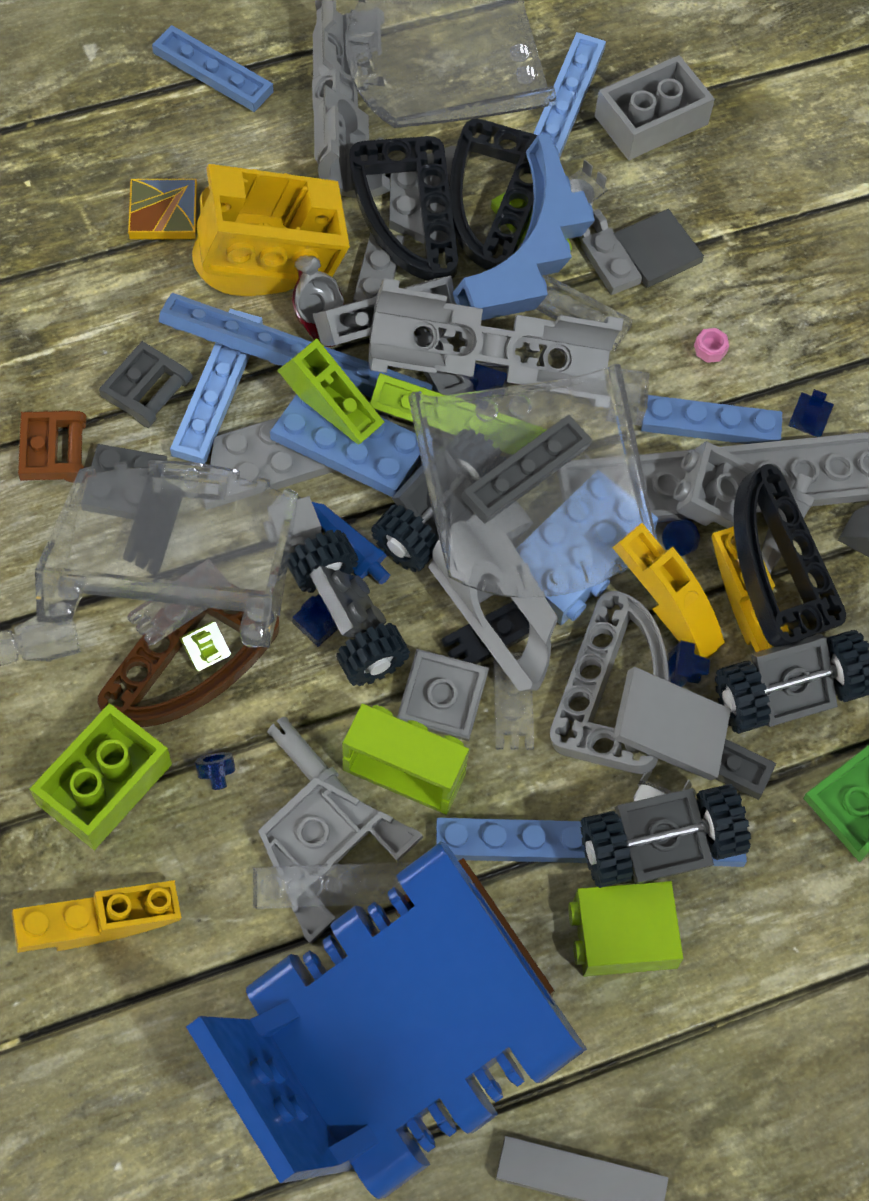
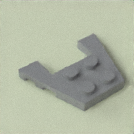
M317 777L311 780L258 830L287 894L293 912L302 928L304 937L310 944L321 936L331 926V923L336 920V917L310 889L365 836L371 833L397 862L423 839V835L416 829L393 819V817L366 805L359 799Z

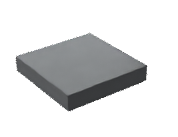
M416 649L397 718L406 722L414 720L425 725L429 731L469 741L489 668Z

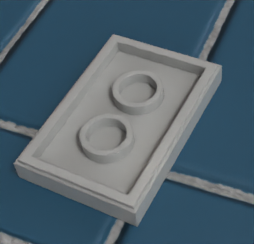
M633 667L627 672L613 740L711 781L718 778L731 709L644 670Z

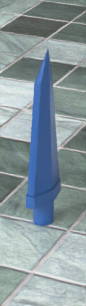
M312 502L320 525L325 533L328 530H333V532L341 530L342 533L346 534L359 559L357 567H353V573L362 579L370 574L379 584L385 583L389 579L390 574L380 563L387 555L326 505Z

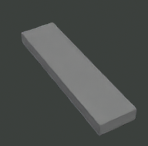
M505 1136L495 1180L575 1201H665L669 1177Z

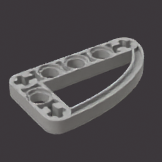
M610 591L600 596L596 603L550 728V738L554 749L563 756L635 774H644L654 769L658 758L647 754V756H641L640 760L636 761L634 760L633 753H638L639 750L625 745L626 751L622 750V757H619L622 743L613 740L615 728L595 724L593 721L629 620H632L639 627L647 640L652 654L653 675L670 682L668 661L660 630L650 612L632 596L619 591ZM614 605H619L620 610H615L613 613L612 624L608 623L609 614L607 609H613ZM600 634H608L613 638L612 642L606 647H597L593 644L594 638ZM589 665H596L601 668V673L594 679L582 677L581 672ZM585 697L590 701L589 706L585 710L579 712L570 709L569 706L573 699ZM570 720L574 722L572 730L575 738H569L567 743H564L560 735L566 736L568 734ZM601 738H609L614 742L613 748L606 753L596 752L593 749V745Z

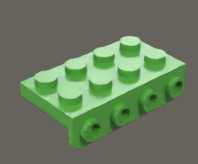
M868 745L808 791L803 797L859 863L869 856Z

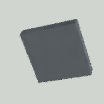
M669 208L613 233L641 274L642 282L646 288L703 262L704 255Z

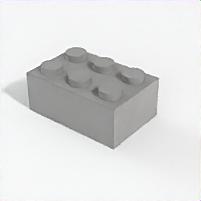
M678 55L600 89L594 116L629 161L708 125L715 98L682 57Z

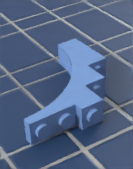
M550 133L538 135L526 151L533 180L534 201L529 229L520 248L496 267L480 274L463 278L452 293L457 305L483 309L481 320L535 310L548 295L547 284L543 275L560 272L572 258L570 245L566 239L582 236L595 221L593 208L588 203L584 191L572 193L570 180L564 173L559 160V151L554 146Z

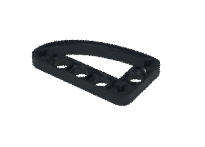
M476 118L466 122L457 142L450 175V197L455 235L461 248L474 263L489 270L507 260L517 251L532 214L534 201L533 183L523 182L520 176L527 173L531 174L526 151L538 135ZM477 133H480L478 138L472 137L475 136ZM494 137V142L489 143L491 142V138ZM503 140H512L516 143V147L505 149L499 143ZM471 152L516 164L484 245L472 232L463 204V182ZM513 199H522L527 205L524 208L518 209L512 207L509 203ZM511 224L517 231L508 235L502 233L499 227ZM500 244L503 246L502 255L498 259L493 258L492 256L496 254Z
M434 136L367 140L355 143L349 153L353 187L363 218L383 251L387 252L393 262L413 276L427 281L451 276L453 279L457 274L458 254L443 142ZM427 150H432L433 163L428 164ZM392 151H401L406 155L404 159L399 161L388 157ZM378 153H382V161H379ZM361 155H367L368 161H362ZM416 171L426 259L408 250L389 230L376 207L366 175ZM436 175L442 181L438 185L431 186L426 184L424 179L427 176ZM431 203H440L445 207V210L441 213H432L427 207ZM439 230L446 232L449 237L445 241L438 242L433 240L430 235L434 231ZM439 253H445L447 268H440Z
M765 464L742 480L736 493L733 515L735 543L744 583L762 632L768 643L773 647L785 646L807 637L829 632L841 626L846 620V610L784 475L772 464ZM757 503L804 604L783 611L779 610L760 549L756 518ZM778 508L785 514L787 522L780 516ZM793 540L799 545L802 555L797 552ZM808 573L815 579L817 588L811 583ZM801 614L807 619L809 629L803 624ZM787 625L790 631L783 632L781 627Z

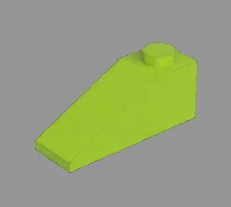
M317 338L277 370L301 400L358 445L385 423Z

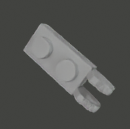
M599 209L593 210L595 221L592 225L597 233L590 235L588 228L578 239L581 242L580 247L610 295L641 284V274L624 247L613 234L612 228L608 227L607 219Z

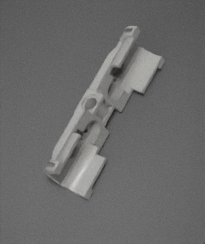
M315 0L317 22L313 31L312 80L314 157L318 163L320 179L338 181L342 196L356 198L351 177L349 153L355 143L369 140V115L358 108V90H368L367 61L381 56L380 27L384 25V14L376 8L367 13H346L342 15L336 11V0ZM378 153L379 161H382V153ZM361 155V160L368 161L367 155ZM385 174L366 175L372 197L390 191V179Z
M387 278L382 280L375 304L370 334L368 360L371 371L387 373L388 366L435 374L437 371L473 377L475 364L506 368L508 383L546 388L548 392L590 398L593 406L611 408L612 396L608 393L606 375L609 354L617 335L622 331L623 318L608 316L603 322L560 315L556 321L516 315L514 328L511 331L481 326L483 312L481 308L446 303L447 296L399 288L400 281ZM418 327H425L431 332L432 340L426 347L418 346L414 342L413 333ZM438 329L443 330L442 338L449 339L458 333L459 339L465 341V345L458 348L457 352L453 351L452 344L441 343V350H437L435 347L439 341ZM523 344H525L526 351L537 353L540 352L539 346L543 347L539 358L529 357L523 363L520 362V356L515 355V350L522 348ZM552 349L562 351L565 356V363L559 369L551 367L548 363V354Z

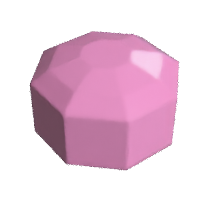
M717 328L703 329L696 337L694 343L696 356L707 363L720 362L729 349L727 334Z

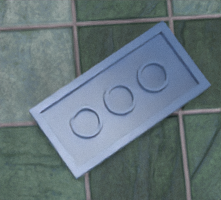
M297 394L270 431L271 440L390 497H393L406 483L429 445V439L384 418L382 419L385 423L358 445L301 400Z

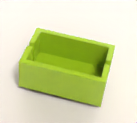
M362 703L342 743L344 756L343 771L445 815L448 814L466 774L469 748L465 747L462 741L453 736L444 735L441 737L429 732L428 728L420 722L414 720L406 722L396 718L392 712L382 706L373 705L370 707Z

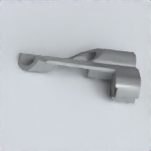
M514 502L486 524L474 514L465 523L457 522L449 527L436 543L432 553L433 561L428 568L518 691H537L545 678L551 655L550 638L558 619L514 549V542L533 525L519 505ZM501 586H503L529 621L527 645L522 656L517 660L489 624L480 607V603L495 594Z

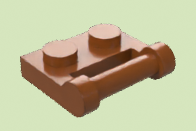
M80 411L21 412L18 466L20 481L64 479L68 482L77 483L85 479V467L82 465L83 429L86 428L87 419L85 413ZM61 427L68 428L67 463H57L58 428Z

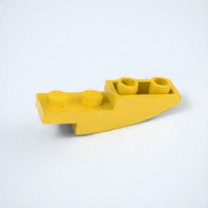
M643 523L636 526L612 547L658 603L652 610L698 666L702 665L725 642L715 612L706 594L673 546L665 551Z
M734 526L714 532L712 534V541L719 570L744 640L747 645L752 644L755 652L772 648L773 646L768 643L762 632L744 583L737 555ZM765 565L766 573L773 591V589L775 588V584ZM787 625L781 627L783 632L790 631Z
M175 880L97 891L94 897L12 910L17 953L56 947L57 951L94 945L147 932L180 921L182 918Z

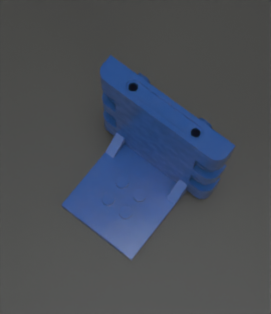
M442 841L396 875L414 907L410 906L396 887L389 890V900L401 916L393 923L387 917L384 909L375 902L369 905L367 910L380 932L363 907L357 905L331 923V929L340 945L331 935L323 940L324 949L335 964L330 970L326 971L319 957L310 950L302 957L309 972L298 955L290 954L246 987L247 996L257 1011V1016L251 1019L199 1016L186 1026L280 1184L347 1172L354 1168L366 1189L375 1198H386L431 1165L412 1136L413 1134L421 1147L427 1152L436 1147L433 1135L421 1119L430 1112L440 1130L449 1137L457 1132L455 1123L450 1115L467 1134L476 1132L499 1115L475 1079H478L493 1101L498 1102L502 1099V1088L488 1070L495 1063H499L508 1080L518 1087L525 1081L521 1071L510 1056V1052L514 1054L533 1081L542 1083L587 1050L449 846Z

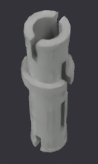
M281 717L277 720L285 734H282L274 723L269 727L267 733L272 736L310 781L317 777L353 796L339 781L338 772L333 767H327L323 760L292 726L287 717Z

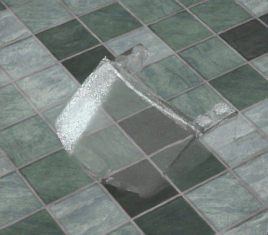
M151 460L148 461V468L128 469L126 462L114 463V470L96 473L94 466L82 468L76 476L35 568L37 622L52 623L58 626L70 624L82 594L242 611L244 612L240 625L242 643L248 647L270 648L277 616H280L298 493L289 488H286L283 492L270 487V480L259 477L257 482L240 478L239 470L194 462Z

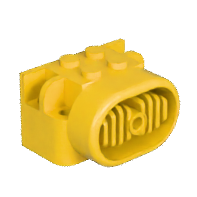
M208 164L206 169L209 186L200 195L201 214L197 220L198 237L193 246L192 260L197 273L209 286L222 293L234 296H258L286 292L294 289L298 281L295 262L297 258L304 255L314 256L319 259L321 267L318 268V271L333 277L350 247L338 181Z

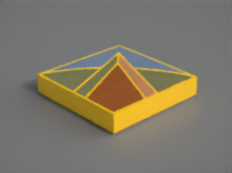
M131 179L129 239H196L197 179Z

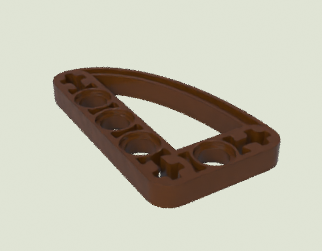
M198 570L191 573L100 691L97 702L100 711L109 704L108 700L110 698L117 700L121 696L123 690L120 683L127 688L121 697L123 706L115 705L114 707L140 727L161 725L199 709L233 685L269 648L279 633V617L277 612L211 572ZM205 583L208 584L209 592L202 590L195 598V586L202 587ZM194 598L196 600V606L192 603V600ZM236 599L242 603L243 607L238 613L228 614L222 610L223 604L227 600ZM179 609H185L191 613L190 620L184 624H176L170 617L173 612ZM250 609H252V618L248 617ZM206 614L211 615L250 638L241 650L223 667L193 689L159 704L137 707L183 646L179 637L195 630ZM265 619L269 620L270 628L262 627L260 630H257L255 620L261 623ZM158 637L166 638L170 642L168 649L161 653H156L149 649L150 642ZM135 666H143L148 670L147 677L139 682L131 681L127 674Z

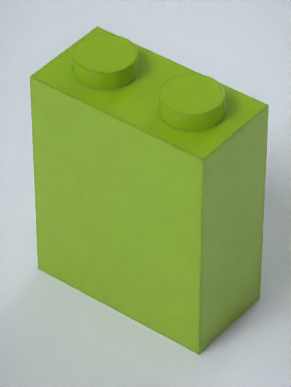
M672 881L616 885L601 888H578L573 900L574 902H569L570 925L577 926L579 939L573 942L574 960L576 965H582L583 977L678 969L683 961Z

